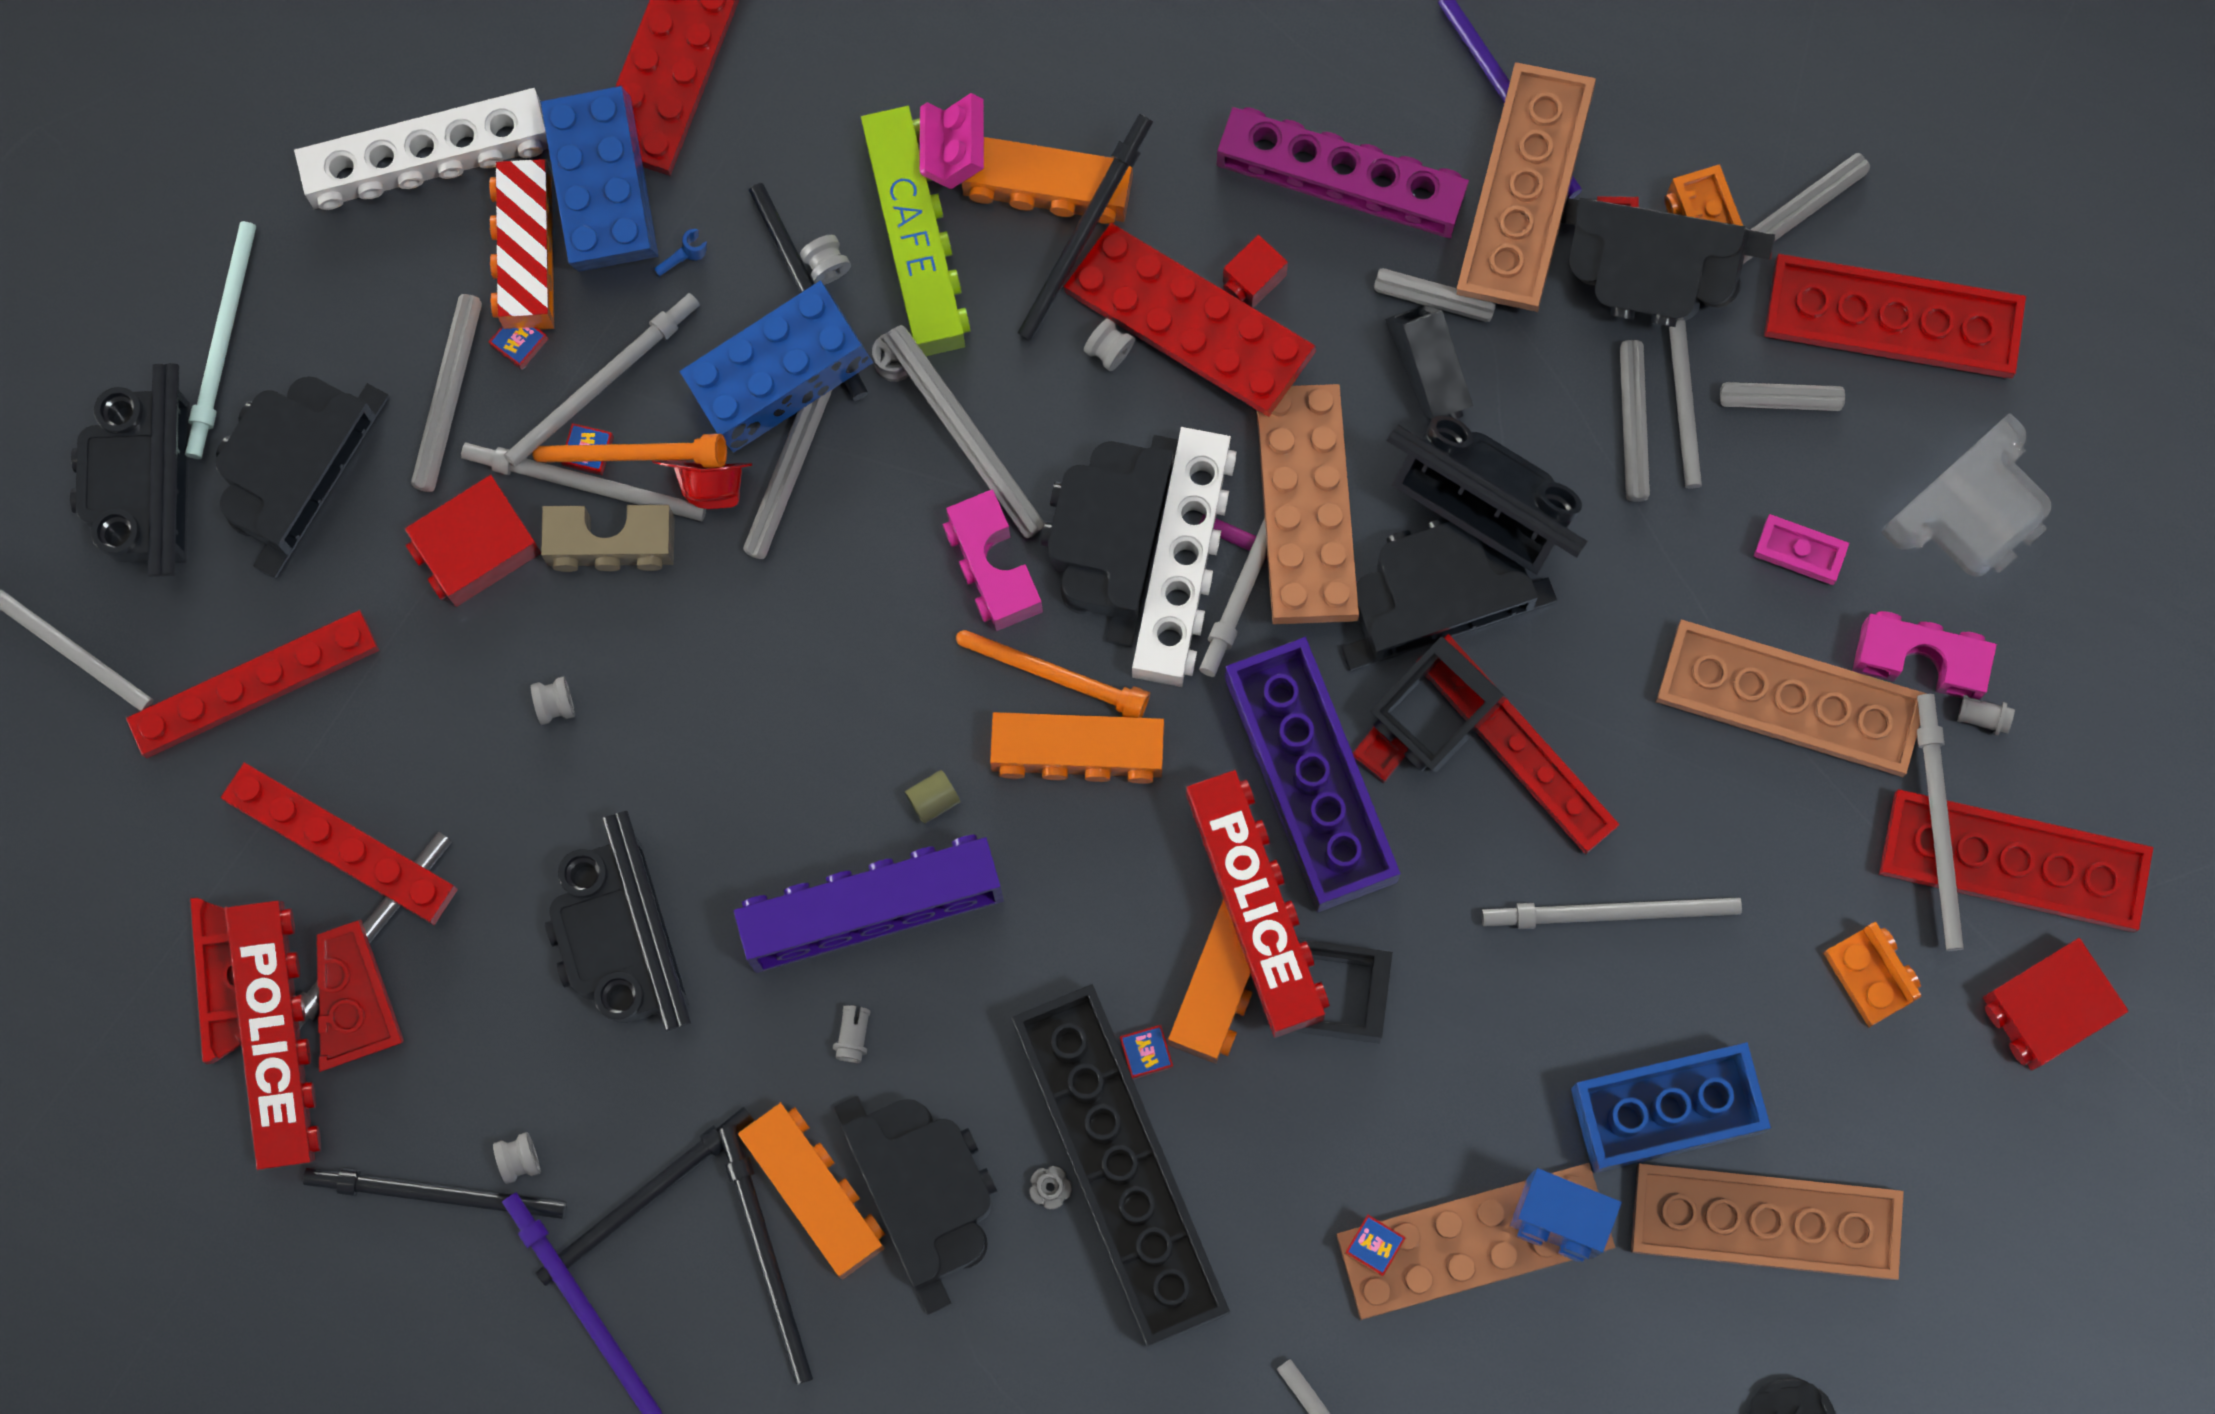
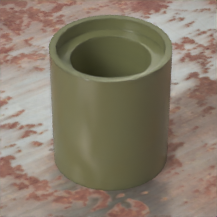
M942 770L937 771L904 791L923 824L961 803L955 789Z

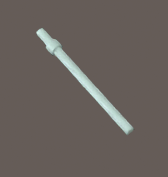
M242 221L239 225L197 405L192 406L188 423L192 426L185 455L193 459H202L208 429H213L217 411L213 408L256 231V225L250 222Z

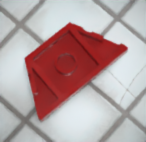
M190 898L202 1060L205 1064H214L242 1045L225 908L208 903L205 900Z

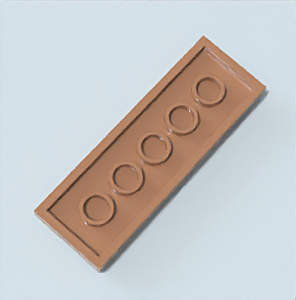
M1515 62L1456 289L1457 295L1535 312L1539 311L1596 86V78Z
M1340 384L1291 386L1270 417L1257 410L1272 624L1358 621L1359 609Z
M1681 619L1677 627L1656 702L1904 777L1907 774L1917 738V729L1920 727L1917 696L1927 693Z
M1590 1163L1551 1173L1598 1192ZM1526 1180L1380 1221L1406 1237L1383 1277L1344 1254L1360 1227L1336 1234L1360 1320L1573 1260L1558 1253L1560 1246L1547 1241L1543 1242L1542 1246H1538L1518 1238L1517 1233L1519 1230L1509 1226ZM1611 1233L1604 1252L1616 1248Z
M1639 1163L1636 1171L1631 1253L1896 1281L1899 1280L1904 1191Z

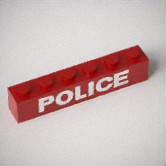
M1236 770L1187 786V800L1273 1037L1276 1038L1324 1021V1008L1330 1007L1329 1000L1322 982L1314 984L1309 967L1315 966L1308 943L1306 941L1299 943L1294 927L1300 925L1292 901L1284 902L1278 886L1285 884L1277 860L1269 862L1264 846L1270 844L1269 837L1262 819L1257 821L1253 819L1249 806L1255 804V800L1247 779L1240 781Z
M279 900L225 907L256 1168L259 1170L315 1161V1152L321 1151V1137L318 1125L311 1126L309 1109L316 1108V1096L313 1082H306L304 1065L311 1063L308 1039H301L299 1022L305 1021V1005L303 996L295 995L293 978H300V964L297 952H290L288 935L295 934L292 909H285L284 901Z

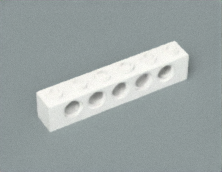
M535 88L295 149L294 152L304 194L313 209L331 210L340 207L345 201L357 198L374 199L381 196L384 191L399 187L402 189L416 188L422 185L424 181L438 177L443 179L455 178L460 176L464 170L476 167L493 168L496 167V162L518 156L532 158L540 155L543 150L548 149L540 99ZM503 127L514 128L508 136H496V133ZM464 137L474 138L470 145L456 147L460 139ZM425 147L434 148L429 156L424 158L416 157L421 149ZM387 157L394 158L388 167L377 168L380 160ZM354 168L348 177L343 179L337 178L338 173L342 169Z
M1181 427L1132 666V678L1182 687L1184 676H1193L1197 651L1190 650L1193 634L1201 636L1205 616L1204 610H1198L1201 594L1209 595L1213 570L1206 569L1208 555H1217L1221 530L1213 528L1216 515H1225L1229 491L1222 490L1224 475H1233L1237 451L1230 450L1231 436ZM1197 471H1206L1211 474L1213 480L1207 485H1198L1190 477ZM1191 510L1199 511L1206 516L1205 520L1198 525H1190L1182 517ZM1190 550L1195 553L1197 560L1191 565H1181L1175 560L1174 556L1179 551ZM1173 590H1182L1188 594L1189 600L1183 605L1176 606L1169 603L1166 596ZM1165 630H1174L1180 634L1182 639L1174 646H1166L1158 640V636Z

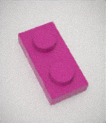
M1769 514L1753 557L1834 585L1850 543Z

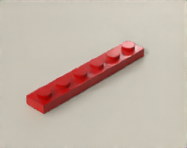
M358 610L126 717V720L142 756L147 759L380 650L364 614Z
M1449 634L1444 637L1492 682ZM1442 660L1426 675L1466 721L1485 702ZM1508 699L1476 731L1585 855L1618 828L1620 824Z
M245 762L220 797L227 804L434 926L458 890L451 883Z

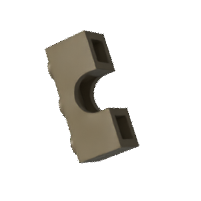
M627 505L626 524L621 532L610 538H600L591 533V516L585 506H543L541 556L548 566H553L554 570L561 572L577 571L578 566H595V569L600 571L620 570V565H637L638 569L644 571L661 570L663 565H674L675 516L669 505Z

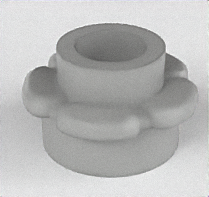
M1050 1166L1048 1169L1039 1168L1030 1178L1032 1187L1029 1188L1031 1199L1038 1205L1043 1204L1046 1209L1061 1207L1064 1199H1068L1072 1193L1071 1181L1066 1178V1172L1058 1166ZM1048 1183L1054 1184L1053 1191H1047L1046 1185Z

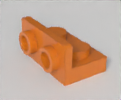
M1720 164L1672 179L1667 195L1664 197L1668 213L1743 226Z
M1876 922L1871 923L1863 930L1823 953L1868 1027L1875 1025L1921 997L1918 990L1921 984L1916 973L1909 965L1903 966L1895 953L1898 947L1893 936L1886 928L1880 929Z

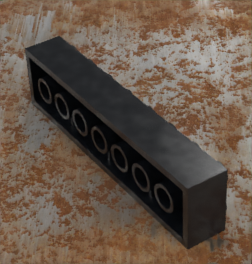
M1093 984L1013 1016L1012 1021L1147 1349L1229 1315L1230 1310Z

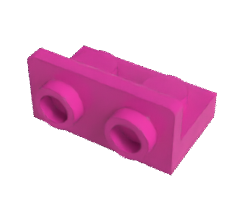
M970 93L946 110H942L928 102L920 106V174L949 189H953L983 170L984 99Z

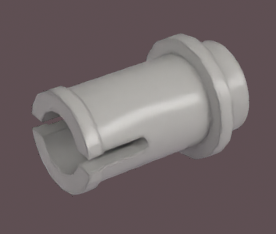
M1964 695L1958 711L1957 722H1965L1994 730V735L1997 736L2000 732L2008 734L2015 709L2008 708L2006 702H2002V705H1997Z
M843 1006L838 1043L833 1044V1050L837 1051L836 1059L840 1061L860 1063L862 1055L867 1054L864 1042L871 1011L860 1007V1011L857 1012L856 1023L854 1024L856 1006Z

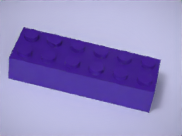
M1307 638L1295 640L1226 666L1225 681L1317 913L1396 884L1401 873Z
M975 834L963 836L953 840V847L939 851H936L935 847L921 848L910 853L911 859L894 863L893 859H884L868 865L869 871L852 875L851 871H842L826 877L827 883L811 888L809 883L796 884L784 889L785 895L768 900L767 895H760L742 901L743 907L735 909L733 912L746 960L755 973H759L1004 902L987 837L978 839Z

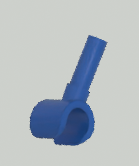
M698 229L686 231L683 235L682 247L654 268L659 277L681 261L683 262L686 259L697 261L705 256L707 241L698 247L689 245L699 237Z

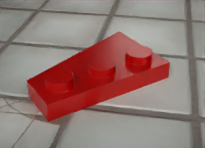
M361 919L317 934V983L320 1016H318V1033H320L319 1072L403 1043L404 1039Z

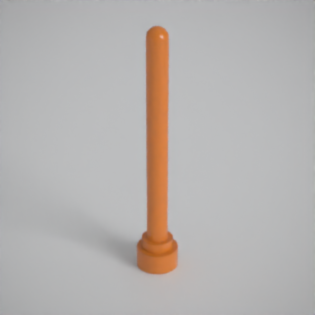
M703 434L701 438H696L693 443L539 446L532 452V457L537 462L694 460L696 464H702L704 468H721L726 463L727 445L722 434Z
M961 630L956 635V642L964 648L1116 706V711L1122 713V717L1142 718L1147 708L1151 692L1134 686L1132 689L1124 687L1123 690H1120L970 631Z

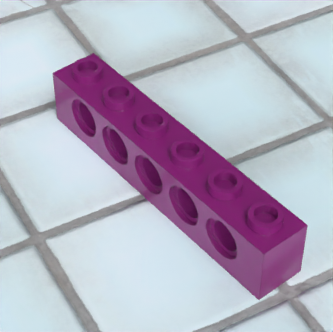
M1232 107L1217 150L1216 166L1449 239L1452 237L1469 180L1462 178L1454 170L1447 168L1435 170L1422 166V163L1415 158L1409 156L1393 157L1384 154L1376 146L1370 144H1361L1360 146L1345 142L1341 136L1335 133L1322 132L1319 134L1306 130L1302 124L1287 119L1282 120V122L1266 117L1263 112L1250 107L1243 109ZM1260 140H1269L1275 147L1270 150H1261L1255 146V143ZM1299 152H1307L1314 159L1303 163L1296 160L1294 155ZM1338 164H1346L1353 169V172L1341 175L1335 172L1333 167ZM1378 176H1385L1392 181V184L1388 187H1379L1372 179ZM1417 188H1423L1428 190L1432 196L1428 199H1418L1412 194V191Z

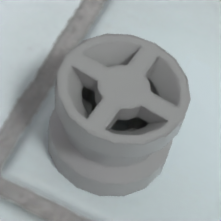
M835 235L819 237L807 244L800 252V257L804 264L810 265L812 269L811 277L815 284L820 280L824 285L831 283L845 275L851 268L848 257L841 255L839 251L840 243Z
M1105 319L1087 340L1084 352L1090 357L1097 356L1103 361V367L1113 371L1126 358L1134 345L1135 338L1129 333H1120L1116 330V324L1113 321Z
M885 333L876 339L872 347L874 366L877 373L883 379L890 382H899L906 379L909 375L898 362L889 365L891 361H898V359L885 343L884 337L887 334Z
M565 676L556 678L552 684L543 685L540 682L531 684L532 699L541 725L549 724L553 718L560 716L565 719L575 717L573 700Z
M528 1132L519 1134L515 1141L509 1143L503 1140L493 1143L496 1163L506 1185L515 1182L518 1176L524 1174L530 1176L540 1174L538 1156Z

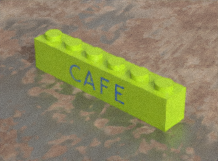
M909 105L861 116L912 337L926 356L965 348L963 333L971 332L966 308L957 309L954 295L962 294L957 270L948 271L945 257L952 256V250L947 231L939 233L936 219L943 218L938 193L930 195L927 181H931V179L920 174V150L918 146L920 144V118L912 120Z

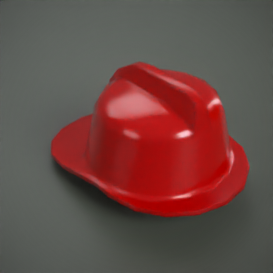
M652 460L655 464L674 467L682 495L689 503L703 509L731 508L738 505L742 467L752 466V463L725 464L721 468H704L702 464H696L695 461Z

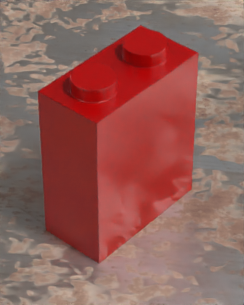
M492 475L484 478L405 528L412 540L405 545L418 566L427 563L434 575L427 580L440 600L448 596L456 607L541 554L540 549Z
M2080 937L1983 997L1987 1003L1985 1006L1987 1016L1997 1028L2003 1027L2012 1041L2009 1043L2012 1054L2020 1064H2027L2031 1071L2049 1062L2129 1012Z

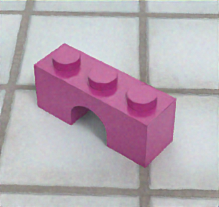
M993 489L947 507L946 511L949 522L942 525L951 547L959 545L965 559L958 562L967 584L975 582L981 597L976 598L975 602L983 621L992 620L995 630L999 631L1043 613L1042 601L1026 564L1011 570H999L990 565L986 559L989 550L995 544L1011 538L1009 525Z
M1879 611L1876 615L1870 613L1863 622L1852 671L1894 682L1903 671L1905 657L1919 654L1929 658L1937 668L1938 681L1935 692L1963 698L1964 695L1978 700L1987 693L1997 644L1985 641L1983 635L1974 632H1961L1960 635L1943 631V626L1932 622L1923 621L1919 622L1918 625L1901 621L1902 617L1898 614Z

